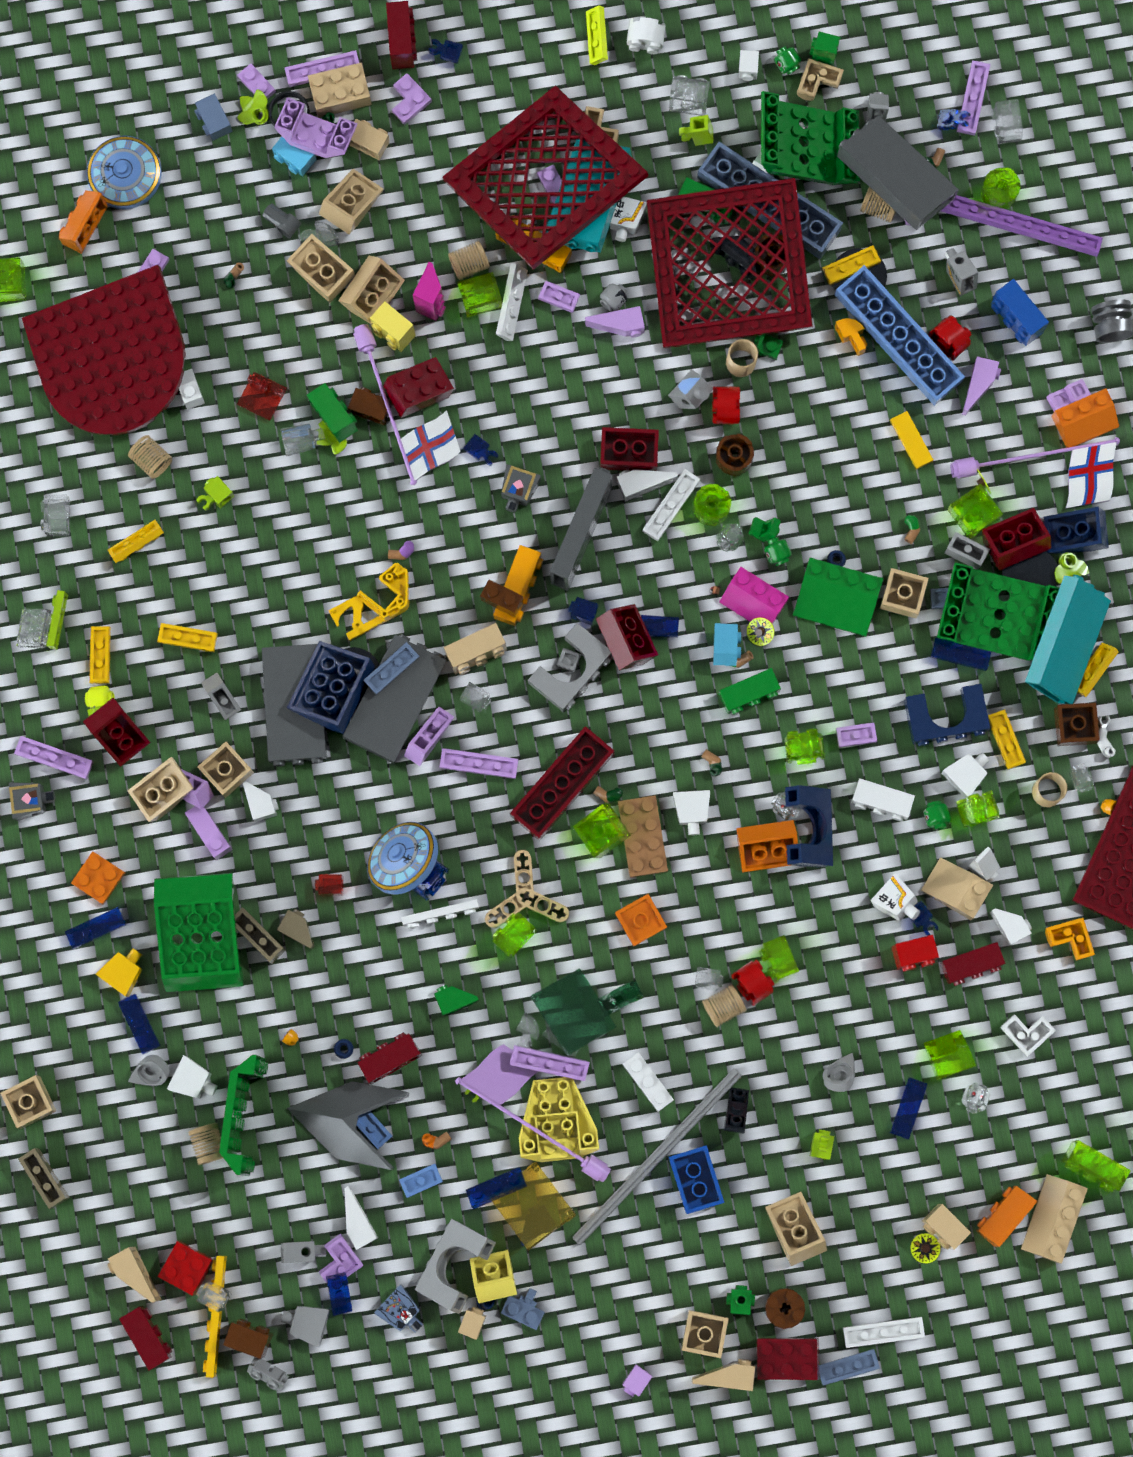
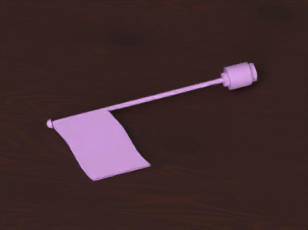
M503 1044L493 1050L475 1070L462 1079L458 1077L455 1080L456 1084H461L581 1161L580 1166L583 1167L581 1171L594 1180L604 1182L611 1170L607 1167L608 1164L594 1155L582 1158L501 1106V1104L514 1096L532 1076L540 1072L510 1065L513 1050Z

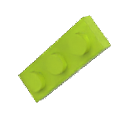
M57 590V594L53 596V614L50 613L48 620L50 630L45 635V643L53 650H58L68 594Z

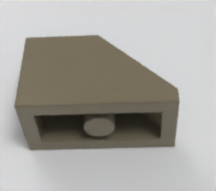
M296 909L293 912L288 910L277 930L313 950L315 946L308 922L303 918L305 914Z

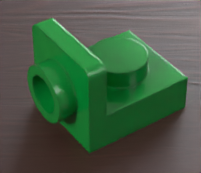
M763 334L761 336L757 335L754 344L757 347L758 354L777 360L783 341Z

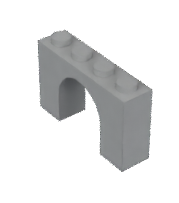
M578 623L565 636V641L580 652L586 661V668L582 676L572 682H562L539 666L528 679L529 685L562 712L566 709L569 711L576 703L574 699L578 695L582 696L588 689L586 685L590 680L595 681L600 675L599 670L602 666L607 667L613 659L609 648Z
M451 1219L446 1225L445 1232L437 1243L431 1259L427 1262L426 1269L419 1278L415 1291L450 1311L460 1314L469 1296L453 1288L448 1283L446 1278L447 1263L455 1253L463 1250L488 1260L496 1242Z

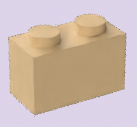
M355 119L354 122L358 124L349 145L380 160L390 143L388 133L381 128L376 129L365 120Z
M474 1306L472 1309L468 1308L458 1333L477 1340L487 1316L483 1314L484 1310Z

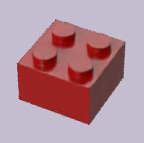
M933 935L897 943L891 947L897 970L902 969L903 972L914 970L916 965L919 964L922 967L933 965L935 960L939 958Z
M177 1241L158 1277L192 1296L196 1295L213 1263V1258L182 1241Z

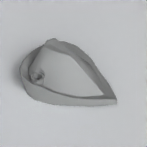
M853 1053L840 1058L824 1070L823 1082L825 1087L836 1092H845L851 1088L855 1078Z
M149 1055L139 1062L128 1082L149 1086L162 1085L168 1078L170 1070L167 1063L161 1057Z

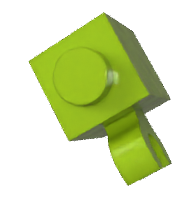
M709 116L691 117L690 127L679 128L681 140L686 142L692 138L695 146L713 143V126Z
M216 476L215 478H210L205 483L204 490L208 495H201L196 501L198 504L203 500L207 501L206 505L203 506V509L206 511L214 502L221 509L235 496L227 485Z
M819 1129V1133L815 1132L809 1156L830 1160L835 1136H831L830 1131Z

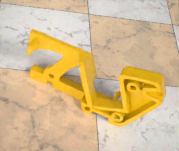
M394 563L379 576L381 583L397 594V597L386 609H383L360 590L355 597L328 610L338 627L340 616L349 608H353V630L346 633L350 641L408 610L409 573L399 563ZM364 604L379 615L365 624L362 622Z

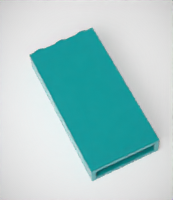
M576 140L574 147L579 146L580 140ZM583 140V146H590L585 140ZM621 146L632 157L630 148ZM591 150L582 151L581 158L591 157ZM572 151L570 158H578L579 151ZM595 151L594 157H602ZM603 161L594 162L593 168H602ZM568 162L567 169L577 168V162ZM581 162L580 169H589L590 162ZM606 162V168H613L608 162ZM606 172L604 179H614L615 172ZM567 173L566 180H575L576 173ZM579 173V180H588L589 173ZM592 173L591 180H601L602 173ZM578 184L577 191H587V184ZM591 184L590 191L600 190V184ZM565 185L564 192L574 191V185ZM557 196L555 203H559L560 196ZM564 196L563 203H572L573 196ZM576 196V203H584L586 196ZM617 202L564 246L601 253ZM562 207L561 215L571 214V207ZM553 208L551 215H558V208ZM549 219L547 226H556L557 219Z
M1079 575L1063 577L1025 679L1027 684L1058 704H1073L1111 602L1104 592L1094 589V585L1083 581L1084 578Z

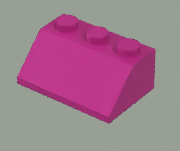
M428 262L413 293V299L417 313L437 321L438 317H442L446 307L444 306V295L442 294V288L433 264Z
M740 567L719 603L749 622L761 617L769 620L773 625L788 602L789 596L743 567Z

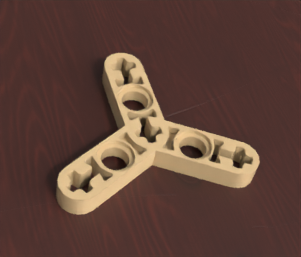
M526 850L516 852L514 855L516 893L486 914V924L490 928H497L525 908L558 923L567 921L569 910L566 906L534 891L532 861L529 852ZM520 854L528 857V860H525V868L529 866V870L521 869L517 871V867L521 868V862L517 861V858H520ZM521 873H527L530 876V880L525 884L521 883L518 879ZM528 892L529 897L534 899V896H537L534 907L530 906L532 902L529 900L522 902L520 895H525ZM541 900H545L549 904L548 909L545 911H541L537 907L538 902ZM507 903L515 905V911L511 914L504 911V906ZM552 904L556 905L554 909L557 911L564 909L566 916L558 919L557 914L552 912V915H548ZM501 908L506 918L502 919V916L497 918V924L489 923L490 915H498L499 912L497 910Z

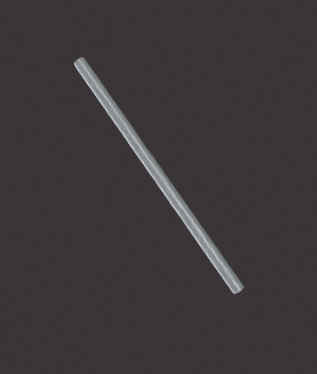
M732 1069L578 1230L573 1236V1240L577 1244L581 1245L741 1078L742 1075L736 1069Z

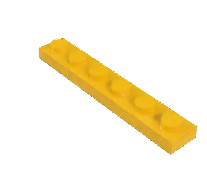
M216 1256V1260L213 1259L212 1263L215 1279L211 1280L210 1291L213 1292V1300H209L208 1311L211 1312V1320L207 1321V1332H210L209 1340L205 1342V1352H208L207 1360H204L203 1372H206V1377L212 1378L216 1377L227 1256Z

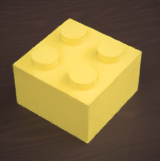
M385 301L370 317L373 333L381 339L383 337L387 340L388 346L393 350L398 349L402 352L416 336L414 325Z
M508 1250L491 1253L488 1260L481 1257L470 1258L478 1303L517 1295Z

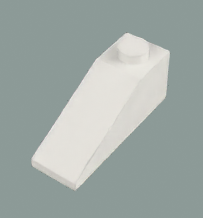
M624 470L617 476V484L626 502L677 481L678 475L676 472Z
M987 847L968 868L985 881L989 880L992 882L998 876L997 870L1000 866L992 850Z
M347 1186L345 1188L346 1229L349 1237L346 1240L351 1248L355 1247L356 1250H359L378 1239V1236L350 1186Z

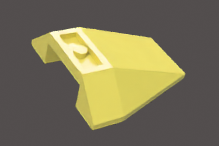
M567 1077L533 1080L523 1120L581 1157L599 1150L597 1128L574 1080ZM522 1124L519 1135L521 1158L538 1162L576 1159Z

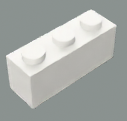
M859 778L851 803L855 804L854 807L862 810L869 808L875 814L882 816L888 814L892 815L894 820L903 821V819L907 820L915 795Z
M639 1052L623 1063L624 1068L657 1112L674 1100Z

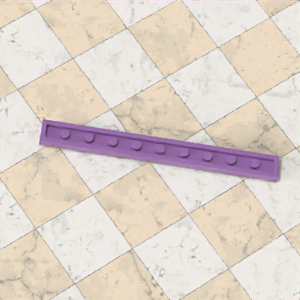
M958 195L941 210V212L1096 257L1099 254L1103 239L1099 236Z

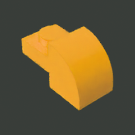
M850 318L836 321L834 328L842 343L850 340L857 356L864 354L867 343L863 336L860 337L864 332L863 325L857 320Z

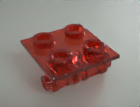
M254 372L248 376V384L237 405L270 421L287 387Z

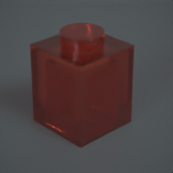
M319 874V879H315V891H318L320 896H343L344 876L342 874Z

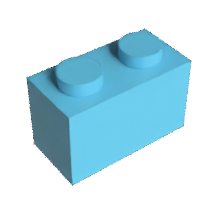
M283 137L272 148L273 157L282 164L284 162L292 173H298L302 177L316 161L315 154L291 146Z
M715 623L713 665L736 666L737 658H741V647H737L738 643L741 644V632H738V624Z

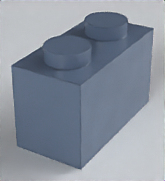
M215 93L195 102L197 109L194 112L198 120H203L205 125L202 128L206 136L210 135L214 141L233 132Z

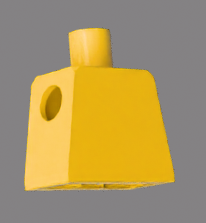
M134 948L126 957L118 952L96 975L121 994L129 997L143 970L136 965L142 954Z

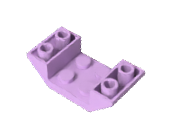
M287 97L274 128L291 146L323 158L344 155L358 123L340 117L336 125L304 113V103Z

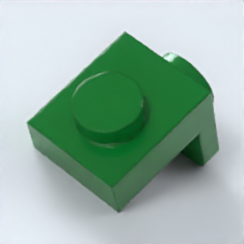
M755 517L753 518L749 534L762 542L775 538L780 531L779 525L781 520L774 517L763 521Z

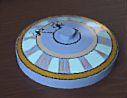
M119 136L103 142L95 149L88 161L87 180L91 190L102 193L107 205L112 208L132 209L146 203L156 193L161 182L162 170L157 154L150 145L135 137Z
M417 822L401 823L387 830L374 844L368 858L367 870L371 882L382 892L393 895L406 893L419 886L429 876L437 860L438 843L434 834L426 826Z

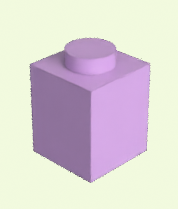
M635 1364L622 1384L625 1387L624 1391L632 1397L635 1394L640 1396L651 1380L652 1375Z

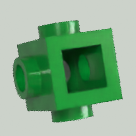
M736 1285L735 1289H731V1293H727L726 1305H730V1313L750 1315L751 1306H755V1294H752V1290H747V1286ZM739 1296L744 1297V1301L742 1303H738L737 1301Z

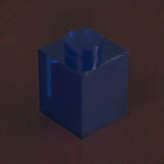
M577 597L575 602H571L568 612H571L572 619L593 625L599 604Z

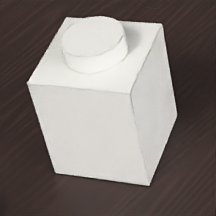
M740 50L738 78L744 81L757 80L759 51Z

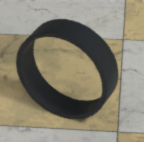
M284 91L277 94L269 105V116L273 126L275 127L276 124L272 118L273 108L279 100L286 97H295L303 101L307 106V114H310V108L305 97L295 91Z

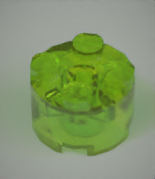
M1003 167L990 171L986 175L981 188L983 202L1002 209L1010 208L1018 197L1021 188L1020 179L1011 168Z
M718 484L702 486L696 493L693 501V512L698 521L703 525L716 526L728 518L731 510L729 492ZM710 502H713V505H715L714 508H711V506H709Z
M808 729L803 733H798V731L787 732V737L784 739L787 763L791 764L792 761H797V765L811 764L817 762L816 758L821 760L825 758L823 735L818 733V729Z
M993 791L982 793V796H979V793L968 796V800L965 798L956 801L964 828L1000 818Z

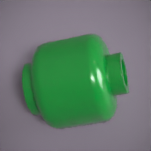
M784 46L776 51L778 55L774 58V62L782 74L787 73L790 75L800 68L799 64L802 60L794 47L787 49Z
M778 537L767 541L768 545L764 547V552L770 564L779 566L790 561L789 557L792 555V552L785 539L779 540Z
M941 801L928 803L923 811L927 826L935 828L936 831L947 828L946 825L951 821L948 806L941 803Z

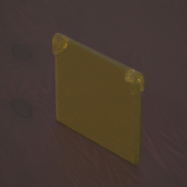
M537 1162L532 1163L525 1171L489 1197L528 1251L576 1216L575 1212L566 1203Z

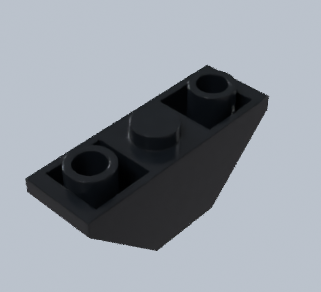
M740 235L730 237L736 241L740 237ZM713 237L712 240L718 244L722 237ZM727 238L715 252L716 255L723 256L729 266H735L740 270L741 275L745 273L755 260ZM743 238L739 242L746 249L750 245ZM710 242L711 250H713L715 246ZM754 247L749 250L752 254H754ZM754 265V267L751 269V270L754 271L755 273H756V265ZM749 272L745 278H750L753 281L755 276Z
M730 1088L724 1131L745 1133L749 1090Z

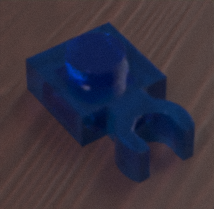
M432 39V44L436 45L437 48H429L431 55L441 54V60L459 63L463 44L445 40L444 44H441L439 40Z
M957 109L940 110L937 128L940 130L957 129V124L966 127L969 123L963 119L970 117L971 114L965 110L961 112Z
M476 434L473 435L463 448L464 451L478 461L483 457L485 463L489 466H492V462L488 460L489 456L498 458L497 452L488 450L490 444Z
M920 901L914 905L920 911L916 919H911L917 928L923 926L926 936L930 935L928 932L929 927H934L938 931L937 924L930 921L933 915L924 903Z

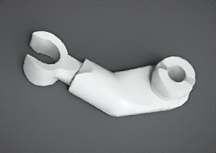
M1106 715V722L1103 724L1101 721L1102 716H1099L1100 741L1097 745L1102 754L1110 758L1115 755L1116 751L1107 739L1108 730H1106V727L1110 723V717Z

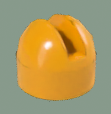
M1112 799L1104 800L1101 804L1102 811L1111 815L1117 801Z
M290 1029L282 1039V1042L293 1046L298 1042V1034Z

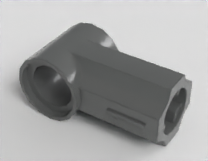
M273 203L266 207L262 215L263 218L276 226L279 232L289 239L302 224L295 216L290 213L286 214Z

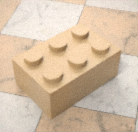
M362 62L308 75L318 118L323 117L327 112L337 114L372 105Z
M494 623L445 646L444 650L455 675L458 673L463 675L469 672L470 668L475 665L479 667L486 664L487 660L492 657L496 659L503 656L504 652L507 651V647L497 624Z

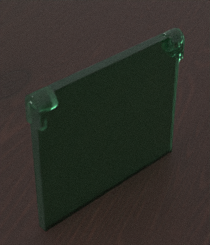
M580 968L530 996L567 1056L616 1028V1025Z

